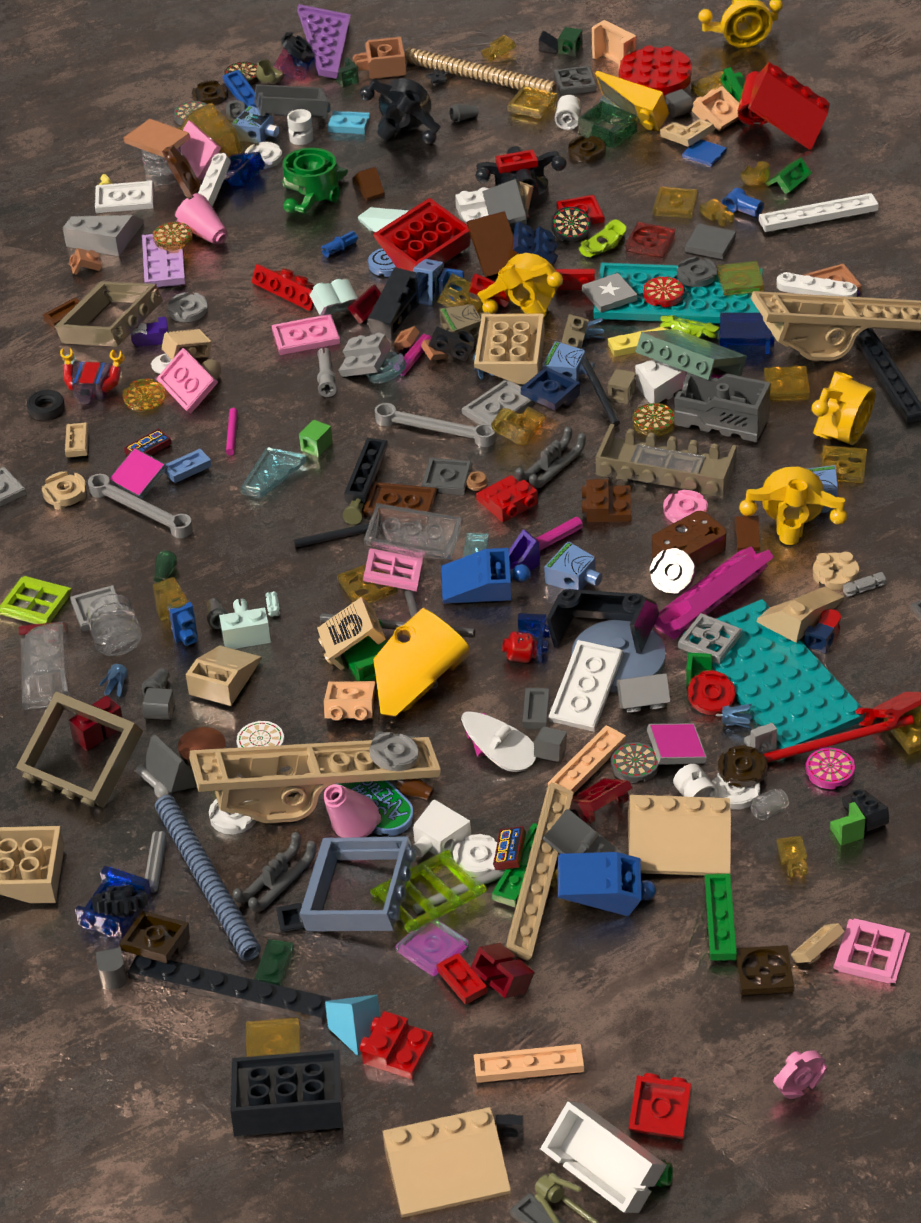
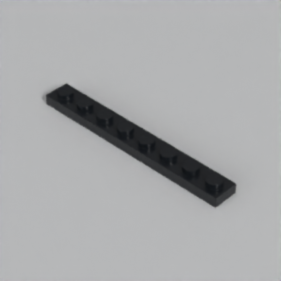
M136 955L127 972L129 979L320 1024H323L327 1015L325 1001L331 1000V997L176 961L169 960L167 963L139 955Z

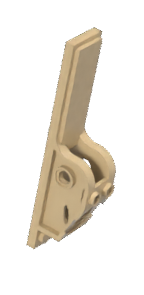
M753 291L751 300L763 316V321L776 340L786 347L790 346L801 352L800 355L816 362L819 360L832 361L843 357L852 348L857 335L867 328L921 331V301L758 291Z
M429 737L411 738L418 746V759L412 768L404 771H390L376 765L370 758L369 752L372 740L190 750L189 756L198 792L215 791L221 811L231 814L239 813L253 817V820L263 823L293 822L307 817L315 809L320 793L333 784L439 777L441 772ZM285 766H290V767H291V768H290L288 771H286V772H280V771H279L281 768H283V767H285ZM299 792V793H298L296 796H294V797H288V796H287V795H291V794H293V793Z

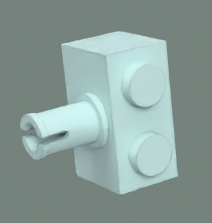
M237 599L233 603L235 613L219 615L225 647L238 649L271 643L265 607L248 610L247 601L241 599L242 605L240 606Z

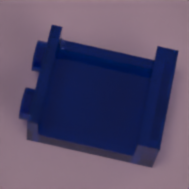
M720 312V346L728 348V345H765L766 354H770V347H774V335L763 321L761 313Z
M106 865L100 871L102 883L93 894V896L95 894H102V891H107V887L132 885L135 890L140 888L142 891L146 890L148 901L152 897L149 879ZM91 897L85 907L78 905L75 913L78 925L83 928L101 932L109 937L113 936L122 939L143 909L133 911L134 914L127 917H112L105 915V913L98 914V912L93 911Z

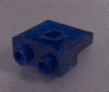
M260 152L232 154L229 157L231 162L223 181L228 180L230 186L239 185V187L247 185L249 180H252L254 176L260 173V170L264 169L265 162Z

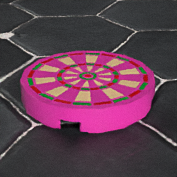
M821 748L814 751L808 757L805 770L813 784L820 788L836 789V786L842 785L844 787L853 780L855 764L852 757L841 749Z

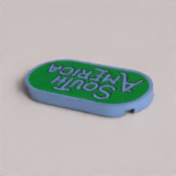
M388 780L337 783V785H342L363 794L374 801L381 815V821L372 831L373 833L395 836L403 833L411 826L413 806Z

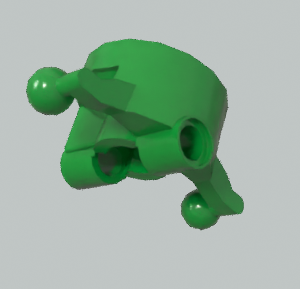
M303 148L291 152L283 160L284 177L282 184L284 188L300 192L305 197L301 205H298L297 201L293 198L285 200L283 203L284 210L290 214L296 211L305 214L310 210L314 202L327 200L335 203L340 196L338 180L343 179L347 175L348 169L339 167L336 157L325 149Z

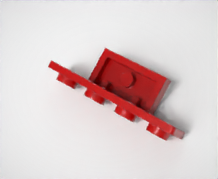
M256 264L251 280L253 284L308 311H312L314 308L310 294L315 284L308 282L309 279L307 277L296 276L293 274L294 271L282 268V271H273L263 265Z

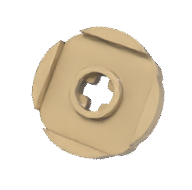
M58 472L45 480L46 484L44 487L42 485L45 501L54 505V508L58 510L83 501L86 498L85 480L78 473L68 475L67 472Z
M850 552L820 553L813 564V578L815 582L825 584V587L830 590H843L844 584L854 582L859 577V565L853 559V555Z

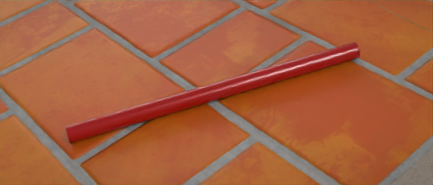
M912 715L900 717L897 724L893 727H883L885 722L764 753L763 755L768 763L914 724Z

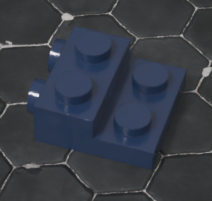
M518 221L514 226L513 250L518 254L530 253L539 255L551 265L556 262L558 255L555 253V250L558 247V243L555 241L553 233L540 226L533 231L530 226Z
M544 367L521 387V395L555 411L562 404L568 406L580 396V382L548 367Z

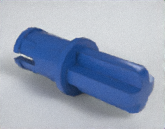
M351 231L341 237H335L333 241L321 246L323 255L329 257L340 250L344 251L345 247L357 242L358 235L355 231Z

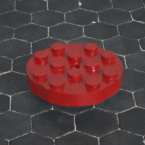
M648 45L627 54L620 61L619 78L661 91L664 97L672 92L686 89L691 83V60L684 53L674 50L670 46L656 48Z

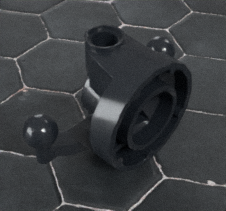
M399 78L385 84L373 79L369 86L361 88L360 96L366 101L374 98L375 91L381 94L378 101L382 117L378 124L377 133L382 139L390 141L401 130L417 129L424 124L430 130H426L422 134L423 142L428 145L436 142V133L441 126L430 115V96L419 83L411 79Z
M513 146L508 149L507 154L521 152L523 149L519 146ZM558 151L547 152L540 156L536 155L538 167L516 170L510 173H500L496 163L481 162L476 165L475 177L478 182L486 183L489 181L491 174H493L495 186L514 179H519L520 182L532 185L533 191L529 208H533L545 202L549 196L548 179L544 175V167L551 163L554 170L562 171L566 168L567 162L564 157L559 155Z

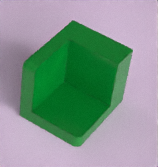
M688 652L686 689H688L690 681L694 676L700 675L703 671H712V654Z

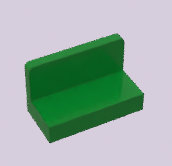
M731 67L726 68L722 73L720 81L724 88L740 102L745 79L741 72L734 73Z
M801 157L784 167L766 184L769 186L777 181L783 192L787 194L812 174V172Z

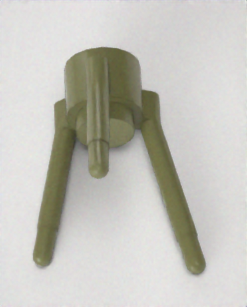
M553 1172L543 1175L535 1185V1191L537 1192L535 1199L542 1204L553 1223H560L548 1202L557 1203L560 1200L589 1222L599 1223L592 1215L564 1195L563 1186L581 1192L582 1188L559 1178Z

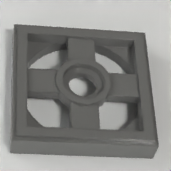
M590 66L554 70V77L560 96L597 91V85ZM590 80H591V83H590V84H583V85H581V82H582V81H590ZM571 83L573 86L563 87V84Z

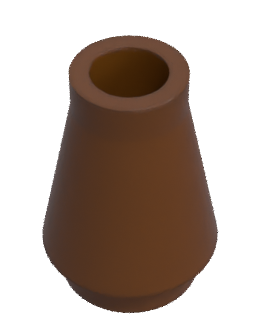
M420 778L398 780L396 789L403 795L429 801L434 792V788Z

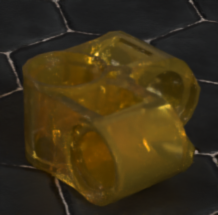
M529 406L522 414L508 408H503L491 422V427L494 432L512 440L514 443L527 445L534 434L540 429L546 415Z

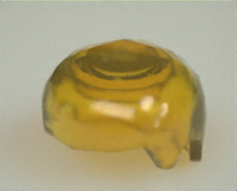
M759 161L755 168L747 165L745 171L740 173V179L746 185L761 186L770 177V164Z

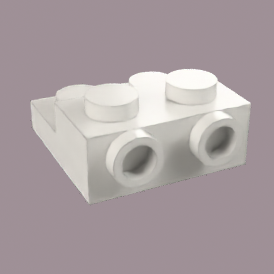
M482 187L478 191L473 192L462 191L455 195L456 208L462 222L466 224L469 220L488 216L482 191L488 188Z

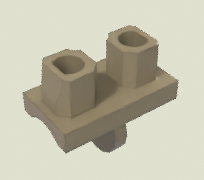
M569 314L561 343L581 349L589 319Z

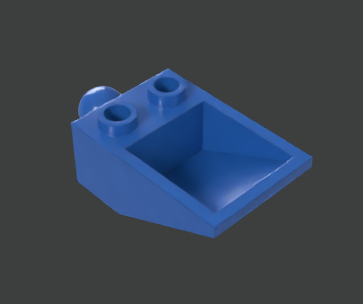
M509 548L484 549L441 566L443 603L511 600V578H514L517 582H525L530 577V569L524 564H519L514 569H510Z
M619 852L559 854L558 898L629 916L641 899L645 901L651 900L656 895V886L653 882L649 880L641 881V860L638 857Z

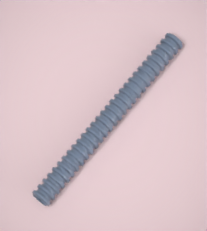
M171 795L162 796L155 803L158 815L184 857L185 862L196 878L197 883L208 899L209 904L233 946L236 948L240 958L245 961L254 959L261 951L260 944L251 932L245 918L226 889L220 875L211 863L210 858L190 827L175 798Z

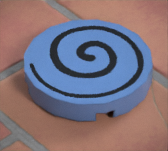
M383 248L374 251L368 258L370 271L380 276L379 274H384V277H390L394 267H396Z

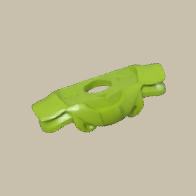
M617 219L610 221L599 233L589 240L581 242L579 247L580 253L583 256L592 257L615 248L626 233L625 224ZM605 238L608 240V242L601 244L597 241V239Z
M675 315L661 316V321L663 322L660 324V327H672L671 329H677L698 338L701 334L711 338L718 337L717 331H719L720 327L712 323L678 318Z

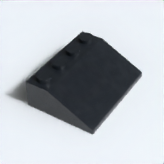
M339 1049L232 1058L230 1113L234 1137L343 1128Z

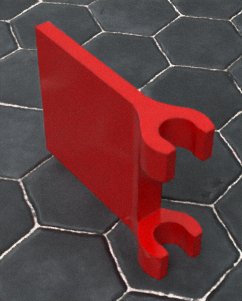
M903 692L872 709L858 708L855 711L856 714L866 713L865 719L859 725L869 726L873 723L875 717L889 718L887 722L883 723V727L895 726L901 715L921 705V692Z

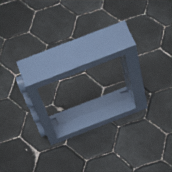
M409 837L323 838L299 914L306 931H393L396 920L400 918L401 901L405 899L406 883L411 878L410 868L412 862L416 860V850L412 848ZM397 859L383 910H322L337 860Z

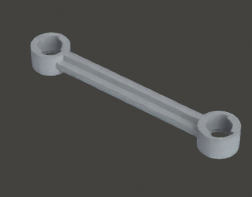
M382 403L375 408L376 423L380 426H391L394 423L434 430L475 439V443L481 447H489L496 442L495 427L488 423L479 424L476 427L399 412L390 403Z
M95 474L88 479L89 491L93 497L102 498L108 496L170 527L171 534L176 538L188 537L193 532L192 521L189 515H172L111 485L109 477L105 474Z

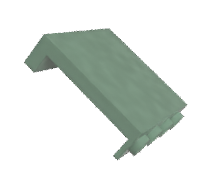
M677 329L641 332L635 351L707 380H710L713 367L741 376L747 356Z

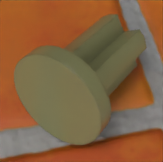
M358 498L356 501L352 500L350 506L345 508L343 512V519L351 525L359 524L363 518L361 511L364 504L360 503L361 499Z

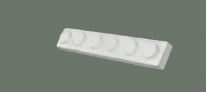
M872 193L759 214V222L765 232L793 228L795 226L878 211V202Z

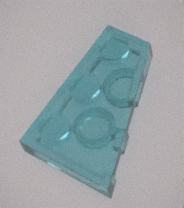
M266 447L240 487L241 494L256 498L264 497L307 462L306 455Z

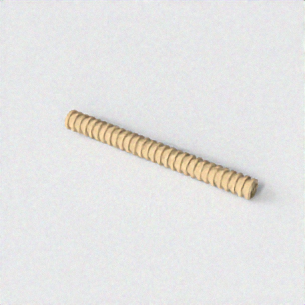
M408 47L404 53L405 63L420 65V67L432 70L438 69L441 72L448 71L457 76L481 80L482 82L486 81L487 83L491 82V84L506 86L507 88L524 92L527 91L528 93L532 92L533 94L548 96L549 98L555 95L557 88L555 81H545V79L514 73L513 71L509 72L508 70L493 68L492 66H483V64L478 65V63L463 61L462 59L442 56L441 54L417 50L416 48Z

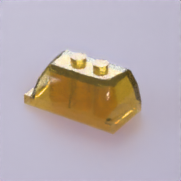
M213 103L192 111L184 120L182 127L177 128L183 130L189 120L195 123L221 147L218 154L225 153L231 160L230 163L243 159L236 129Z

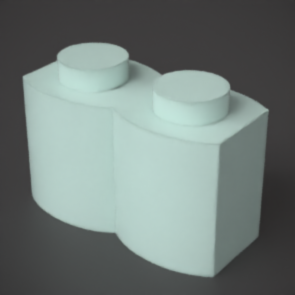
M336 279L331 283L325 284L318 283L313 287L310 294L320 316L349 310L347 307L358 298L348 279Z

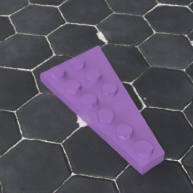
M298 4L297 11L307 41L312 46V52L315 54L313 59L318 75L337 79L351 14Z

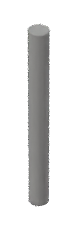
M506 869L490 871L413 904L414 911L418 914L500 879Z

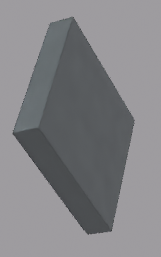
M514 179L482 191L488 215L505 211L508 220L522 216L529 217L519 179Z
M698 224L685 245V252L723 259L736 237V231Z
M429 458L421 486L437 488V493L465 495L467 478L472 470V461Z

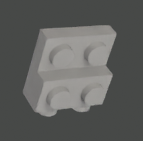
M376 333L367 337L359 335L349 339L343 350L346 358L339 369L341 376L377 373L391 349L386 335Z

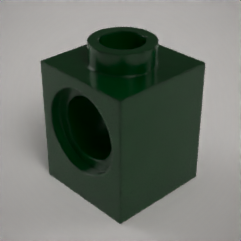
M570 27L563 29L558 37V54L576 57L583 45L582 29Z

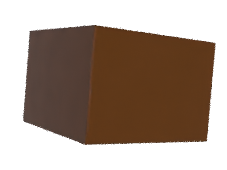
M376 167L357 172L352 178V182L367 201L385 196Z
M759 516L734 517L737 552L751 546L754 551H760Z

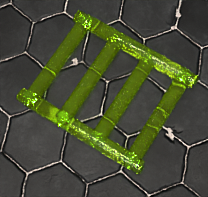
M446 850L410 868V880L421 874L447 902L435 907L410 881H407L405 891L426 913L414 919L400 905L399 919L405 924L404 928L409 933L487 892V888L484 884L478 885L452 859L451 852ZM443 863L469 890L457 896L431 869ZM392 878L370 890L371 895L374 898L378 896L385 903Z

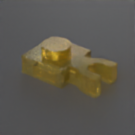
M502 35L491 42L490 47L481 51L482 57H487L488 61L491 62L497 55L503 56L516 47L515 42L506 35Z
M715 198L699 205L700 213L711 221L717 219L721 226L725 225V219L730 222L734 221V214L727 211V207Z
M802 836L777 839L776 846L781 864H788V877H793L794 869L796 868L802 871V875H808V867L805 862L807 861V853Z

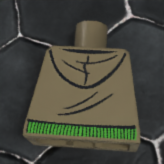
M471 304L441 308V326L443 329L455 334L460 330L467 331L475 340L479 336L482 314H489V312L478 314Z

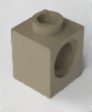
M621 369L614 371L608 382L609 401L623 404L630 402L636 390V372Z

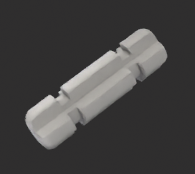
M883 572L873 574V577L869 575L855 580L854 583H846L843 585V592L846 597L856 595V592L859 594L876 588L875 585L877 587L886 584V576Z

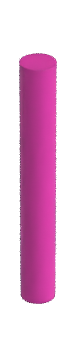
M236 408L229 410L226 454L233 455L235 452L238 416Z

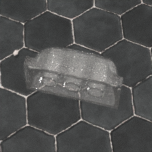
M376 503L364 537V543L382 551L415 558L439 561L451 560L462 529L463 520L461 517Z
M63 621L34 627L24 638L20 639L23 710L48 707L55 691L70 697L68 638Z

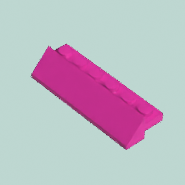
M752 546L738 551L660 610L653 627L673 640L689 629L700 613L707 615L766 570L765 568L768 567L767 562L774 558L770 550H766L756 554Z

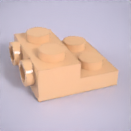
M723 86L716 90H710L707 95L698 97L693 103L692 111L700 119L713 123L718 131L739 120L737 113L739 102Z
M375 681L328 682L324 698L325 718H331L335 721L345 718H355L356 720L372 718L376 691Z

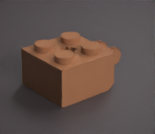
M401 37L368 40L365 43L366 53H357L352 58L354 69L357 71L369 70L370 79L406 75L405 54Z

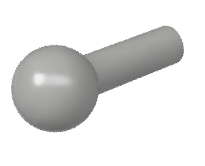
M142 764L136 767L135 772L154 788V793L158 798L173 794Z

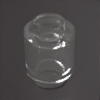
M780 788L771 789L752 799L751 812L756 818L765 821L785 810V807L789 805L788 797Z

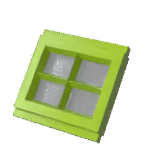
M23 576L1 603L0 615L33 624L51 623L70 597L72 589Z

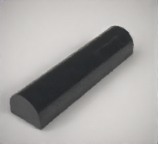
M366 438L344 492V499L348 505L351 504L352 500L356 501L357 498L361 499L360 503L365 504L387 450V440Z

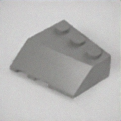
M133 215L71 216L63 226L66 247L93 250L97 253L119 257L144 224V221Z

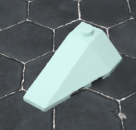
M370 207L358 216V220L370 231L377 232L408 212V210Z

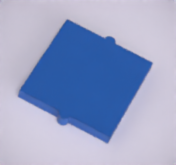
M700 139L689 146L682 154V157L712 166L717 160L721 159V156L727 151V147Z

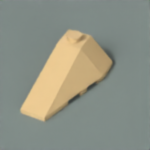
M822 587L770 607L757 618V623L796 643L805 635L808 626L814 627L818 624L820 615L824 610L837 607L844 600V596L827 587Z

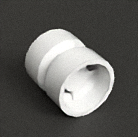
M565 95L558 101L555 122L561 129L571 130L579 123L582 103L576 96Z
M304 109L291 111L287 115L290 142L296 145L310 143L314 138L311 113Z
M697 764L684 766L676 773L673 779V784L684 797L717 798L718 789Z

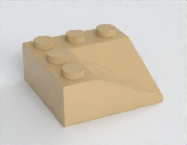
M60 826L0 827V895L28 903H56L65 847Z

